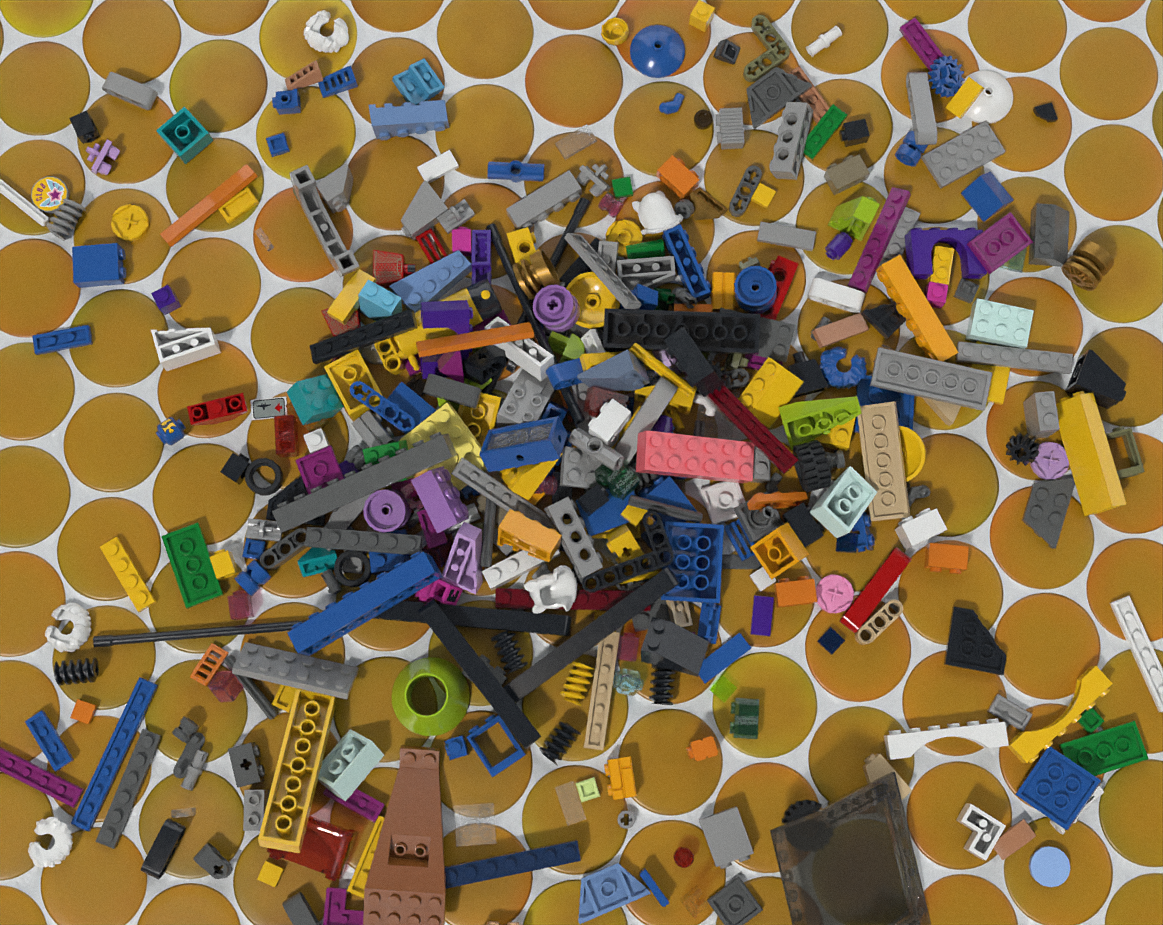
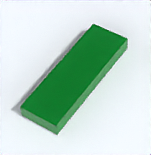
M832 104L807 136L803 154L813 161L848 115Z

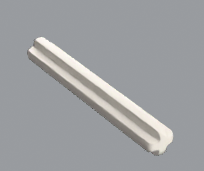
M0 179L1 194L41 226H46L49 223L50 218Z

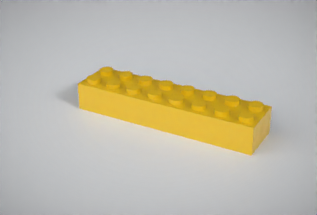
M296 688L258 837L261 847L294 853L301 852L337 699L334 696Z

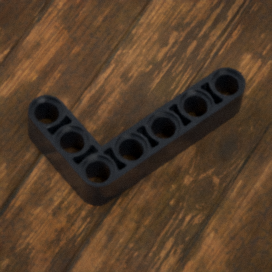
M648 511L643 516V524L653 552L585 576L582 580V587L585 591L595 593L673 564L675 554L662 518L657 512ZM656 515L657 523L652 526L647 523L648 517ZM658 533L664 536V541L661 544L654 542V536ZM663 552H669L671 555L670 560L666 563L662 562L660 558ZM651 559V568L644 569L642 567L643 560ZM627 565H631L634 569L633 574L630 576L624 574V568ZM608 572L615 574V580L611 583H608L605 578ZM591 578H594L597 582L594 589H589L587 586V582Z

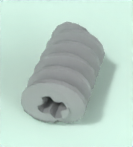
M63 199L65 205L58 206L61 212H54L57 218H50L53 224H46L49 231L63 241H66L62 236L63 234L70 235L66 229H74L71 222L78 223L75 216L82 217L79 210L86 211L83 206L69 199Z

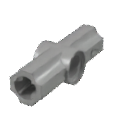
M580 428L574 429L570 434L569 442L590 455L592 460L601 462L613 471L619 470L623 465L624 456L604 444L600 438L593 437Z

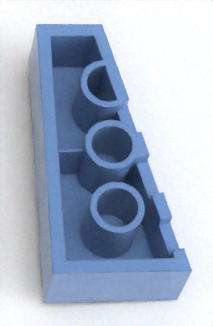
M445 100L421 101L419 105L405 102L397 107L392 106V103L384 104V107L376 108L375 104L369 105L371 124L376 139L388 140L394 136L406 137L413 133L425 134L427 131H443L449 128Z
M458 250L390 285V289L395 295L401 297L403 305L408 310L412 309L415 313L421 310V302L438 301L472 271V266Z

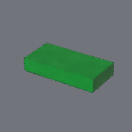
M663 240L626 246L627 259L665 257Z

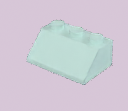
M350 729L322 761L318 781L334 795L346 801L379 763L384 754L371 740Z

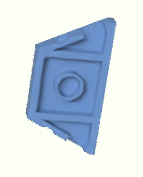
M619 863L613 864L581 878L578 922L582 924L651 893Z

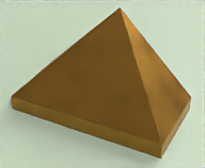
M700 187L690 194L691 202L694 206L695 220L717 219L728 211Z

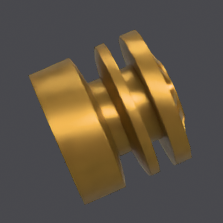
M1084 240L1074 250L1073 256L1067 259L1061 269L1065 277L1073 284L1084 290L1093 291L1102 281V276H1105L1113 267L1114 259L1100 245Z
M542 249L530 255L531 265L525 259L521 260V265L518 262L512 265L520 288L531 300L542 289V284L544 287L560 285L558 274Z

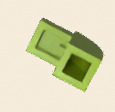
M554 331L551 332L548 342L553 351L562 354L559 363L578 359L584 354V344L578 336L572 333L570 338Z

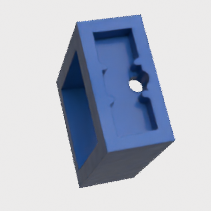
M495 714L485 720L486 724L482 727L477 725L469 730L470 735L467 736L468 741L492 777L526 755L499 715L496 717ZM499 722L517 751L493 767L475 738Z

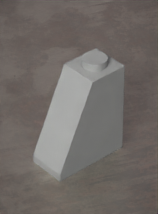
M426 180L421 184L401 219L403 226L401 230L407 237L411 236L413 240L416 239V236L439 222L437 217L448 210Z

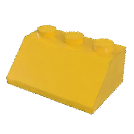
M768 357L738 400L762 424L771 428L780 415L778 407L788 405L804 381Z

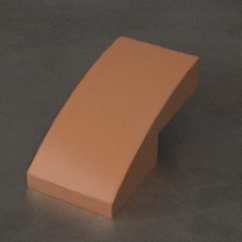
M1022 819L1000 835L993 848L1000 858L1004 860L1031 841L1036 834L1026 820Z

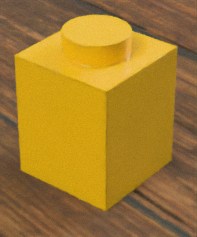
M698 0L690 14L689 24L705 32L714 18L715 8Z
M221 549L214 552V555L210 557L218 580H224L239 574L232 552Z

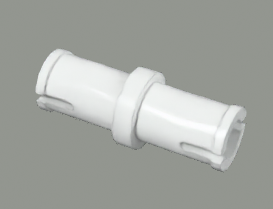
M835 25L824 35H819L816 41L806 47L808 54L813 57L823 48H828L830 43L842 36L841 30Z

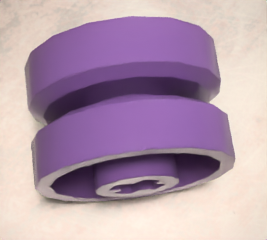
M548 285L536 294L533 301V312L536 318L549 330L563 332L572 328L577 322L580 315V306L577 299L565 287Z
M391 488L372 493L365 501L363 511L368 525L374 530L384 533L398 530L405 526L410 519L412 509L408 497L400 490Z

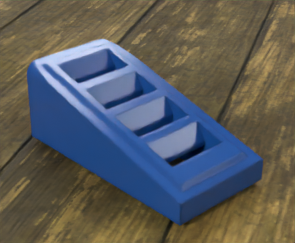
M351 66L338 70L324 77L323 81L318 82L323 98L358 87ZM349 76L350 80L346 82L345 77ZM340 78H341L342 81H343V84H341V85L339 84V81H338V79H340ZM331 81H335L336 87L333 88ZM325 83H328L330 90L326 91Z

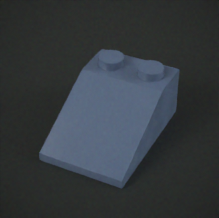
M628 349L577 375L580 381L594 391H633L643 388L645 384L650 382L643 362Z

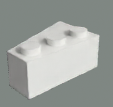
M211 328L169 329L168 331L151 330L159 361L166 371L221 353L217 338Z

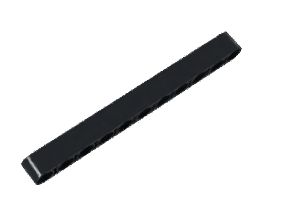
M669 567L665 568L503 688L515 703L519 702L677 586L680 581Z
M401 601L373 619L426 623L417 611L426 603ZM438 604L452 623L459 627L571 636L572 616Z

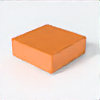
M77 699L70 718L91 724L97 705Z

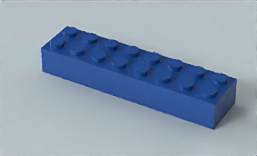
M416 552L410 557L409 561L405 563L400 562L393 567L392 571L379 574L376 577L377 580L362 584L359 587L360 590L355 593L349 592L342 597L343 600L338 603H330L323 612H316L308 617L309 620L306 622H299L291 627L292 630L287 632L297 653L306 656L314 654L442 578L443 575L433 557L425 552Z

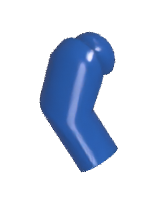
M676 93L673 101L661 103L659 106L660 112L664 114L676 113L682 104L684 95Z

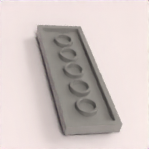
M878 348L870 386L984 411L992 372Z
M245 642L232 668V674L348 699L358 674V667Z

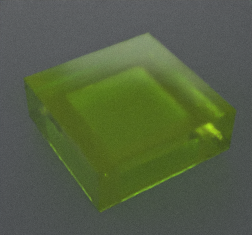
M722 675L709 690L725 703L737 687Z

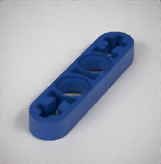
M361 381L351 384V395L401 431L409 432L414 428V418ZM362 385V390L365 393L368 390L371 391L365 401L362 400L364 398L362 394H354V386L359 387ZM371 396H378L380 398L378 406L373 407L369 404ZM387 407L395 408L396 415L394 417L388 418L385 415ZM399 412L403 413L401 418L404 420L409 418L411 420L410 424L412 426L410 428H402L403 423L399 420L397 424L393 422L398 418Z

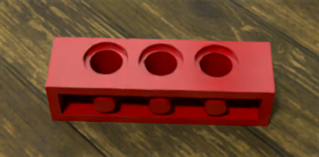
M779 255L776 261H771L768 270L774 276L781 275L783 281H776L777 297L775 303L768 310L769 314H760L761 317L776 320L799 263Z

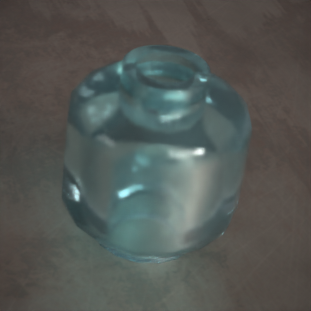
M623 668L615 673L613 687L616 688L619 694L634 696L638 690H642L643 679H641L638 671Z

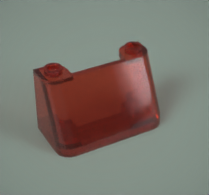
M309 816L300 853L267 848V852L270 853L269 857L280 860L283 858L321 872L325 874V878L336 881L337 878L341 879L344 875L359 832Z

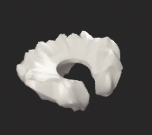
M325 10L318 11L306 22L307 26L304 29L305 40H307L310 47L319 52L332 53L334 51L337 53L340 47L346 46L349 41L348 27L344 20L337 18L334 20L333 34L328 37L322 36L320 28L329 22L330 13Z
M68 603L56 608L51 616L55 620H71L74 628L70 634L64 635L57 627L50 625L45 631L47 641L59 652H74L76 649H79L87 641L92 630L90 627L91 617L88 616L89 612L83 610V607L77 603Z
M49 817L37 821L34 832L38 835L51 834L55 839V844L51 849L46 850L42 848L40 842H31L28 848L29 856L38 868L55 867V864H61L72 849V831L68 829L66 823L59 821L58 817Z

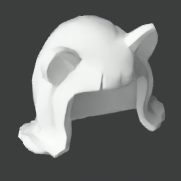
M661 191L645 195L641 202H632L633 209L638 213L639 220L645 228L641 230L642 235L666 231L675 227L683 220L681 214H675L671 202Z
M565 565L555 568L553 573L543 574L524 584V588L530 592V596L535 603L532 612L536 614L543 612L545 609H557L560 607H564L565 611H569L577 596L575 574Z

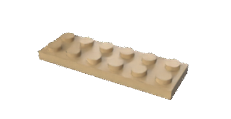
M896 401L860 406L862 414L857 417L865 480L877 491V494L869 504L870 520L910 517Z

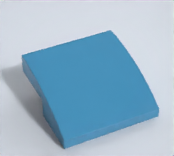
M425 58L409 65L408 70L392 78L393 83L406 102H411L415 105H419L421 101H428L445 88Z

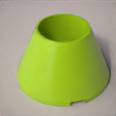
M435 657L418 659L407 665L397 676L392 689V706L398 720L410 731L423 736H437L455 728L464 718L470 700L469 686L462 672L449 661ZM427 677H436L443 683L446 689V701L437 713L425 716L419 713L413 706L412 691L420 680Z

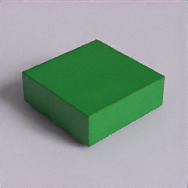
M630 177L612 179L615 199L633 196Z
M1093 708L1083 711L1081 713L1082 717L1077 721L1088 734L1093 733L1104 722L1102 717Z

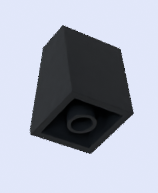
M1088 349L1078 357L1065 392L1071 395L1080 391H1084L1085 394L1093 393L1096 404L1109 409L1117 405L1118 402L1123 401L1126 395L1124 390L1126 383L1093 350Z

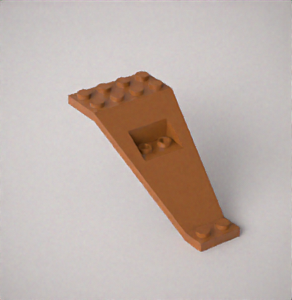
M401 745L399 770L364 888L363 925H445L446 878L440 783V748ZM401 846L404 850L401 851L397 847ZM418 848H422L424 851L419 852Z

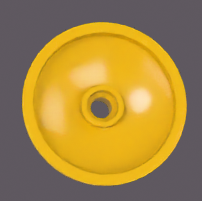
M594 272L578 275L566 288L578 301L580 315L575 324L583 328L596 329L603 327L605 309L620 308V302ZM596 300L597 303L596 305L591 306L590 301Z
M899 426L906 482L915 478L923 469L926 460V449L921 437L915 431L908 427Z

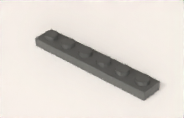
M307 527L305 546L413 555L422 550L423 536Z
M142 729L95 842L113 849L117 847L162 739L161 735Z

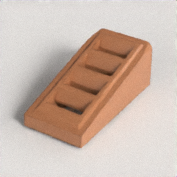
M317 60L285 79L288 91L323 81Z

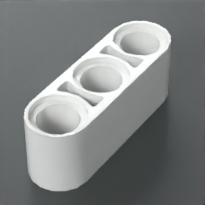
M813 278L807 297L813 301L848 312L860 313L865 293L830 281Z

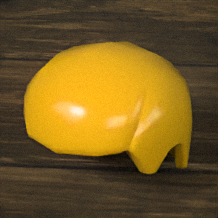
M614 17L608 19L602 25L601 36L609 45L616 46L626 41L629 27L623 19Z

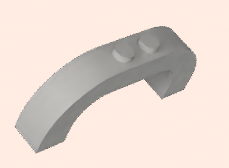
M308 165L290 172L291 182L301 207L337 274L342 277L359 269V264L351 249L347 250L320 199L316 188V181Z

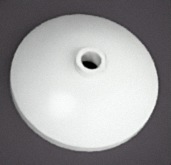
M987 70L977 71L968 75L962 81V85L970 77L985 89L965 113V116L979 124L984 121L992 124L1003 119L1013 104V91L1008 81L1000 74ZM989 90L991 94H987L985 91Z

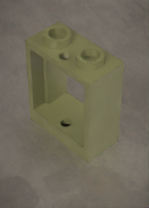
M1124 426L1112 429L1113 432L1107 433V440L1123 438L1131 465L1130 468L1117 471L1119 480L1144 473L1132 429H1124Z

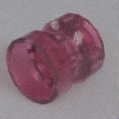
M608 192L600 201L598 208L602 211L606 210L609 216L615 218L622 209L624 202L616 200Z
M547 475L534 494H542L544 492L546 495H553L557 489L555 476Z

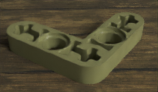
M757 15L752 19L751 29L768 51L745 66L743 77L748 82L757 81L785 62L790 54L789 46L763 15ZM757 21L758 23H763V26H756ZM771 34L775 37V41L768 42L765 37ZM778 49L785 51L784 56L782 54L778 55ZM763 59H769L772 62V64L768 67H765L762 65L761 61ZM749 70H756L755 76H753L752 74L748 75Z

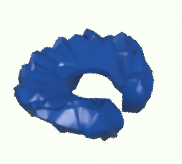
M833 347L830 350L824 351L820 357L821 364L819 368L827 384L837 389H850L852 386H857L861 379L866 377V362L864 357H859L857 354L851 359V369L845 373L840 372L836 364L839 360L846 358L847 351L842 347Z

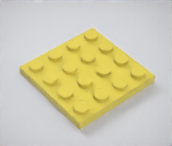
M447 402L399 441L406 440L409 450L414 448L413 443L424 440L425 443L431 440L430 436L438 432H441L442 435L448 433L457 455L414 474V478L429 470L444 466L451 475L450 480L453 486L458 491H461L467 484L451 473L462 457L484 472L487 471V468L479 455L482 448L450 402Z

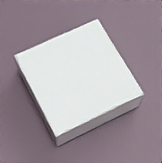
M763 567L750 575V578L760 592L777 581L775 578L771 580Z

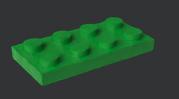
M197 522L161 536L187 609L224 595L220 581L216 578L210 560L211 555L200 523Z
M1135 721L1058 744L1062 755L1094 776L1149 759Z

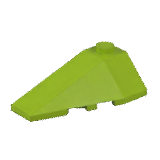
M857 396L801 401L778 407L791 450L796 445L814 441L820 435L830 433V429L835 426L843 425L862 414Z

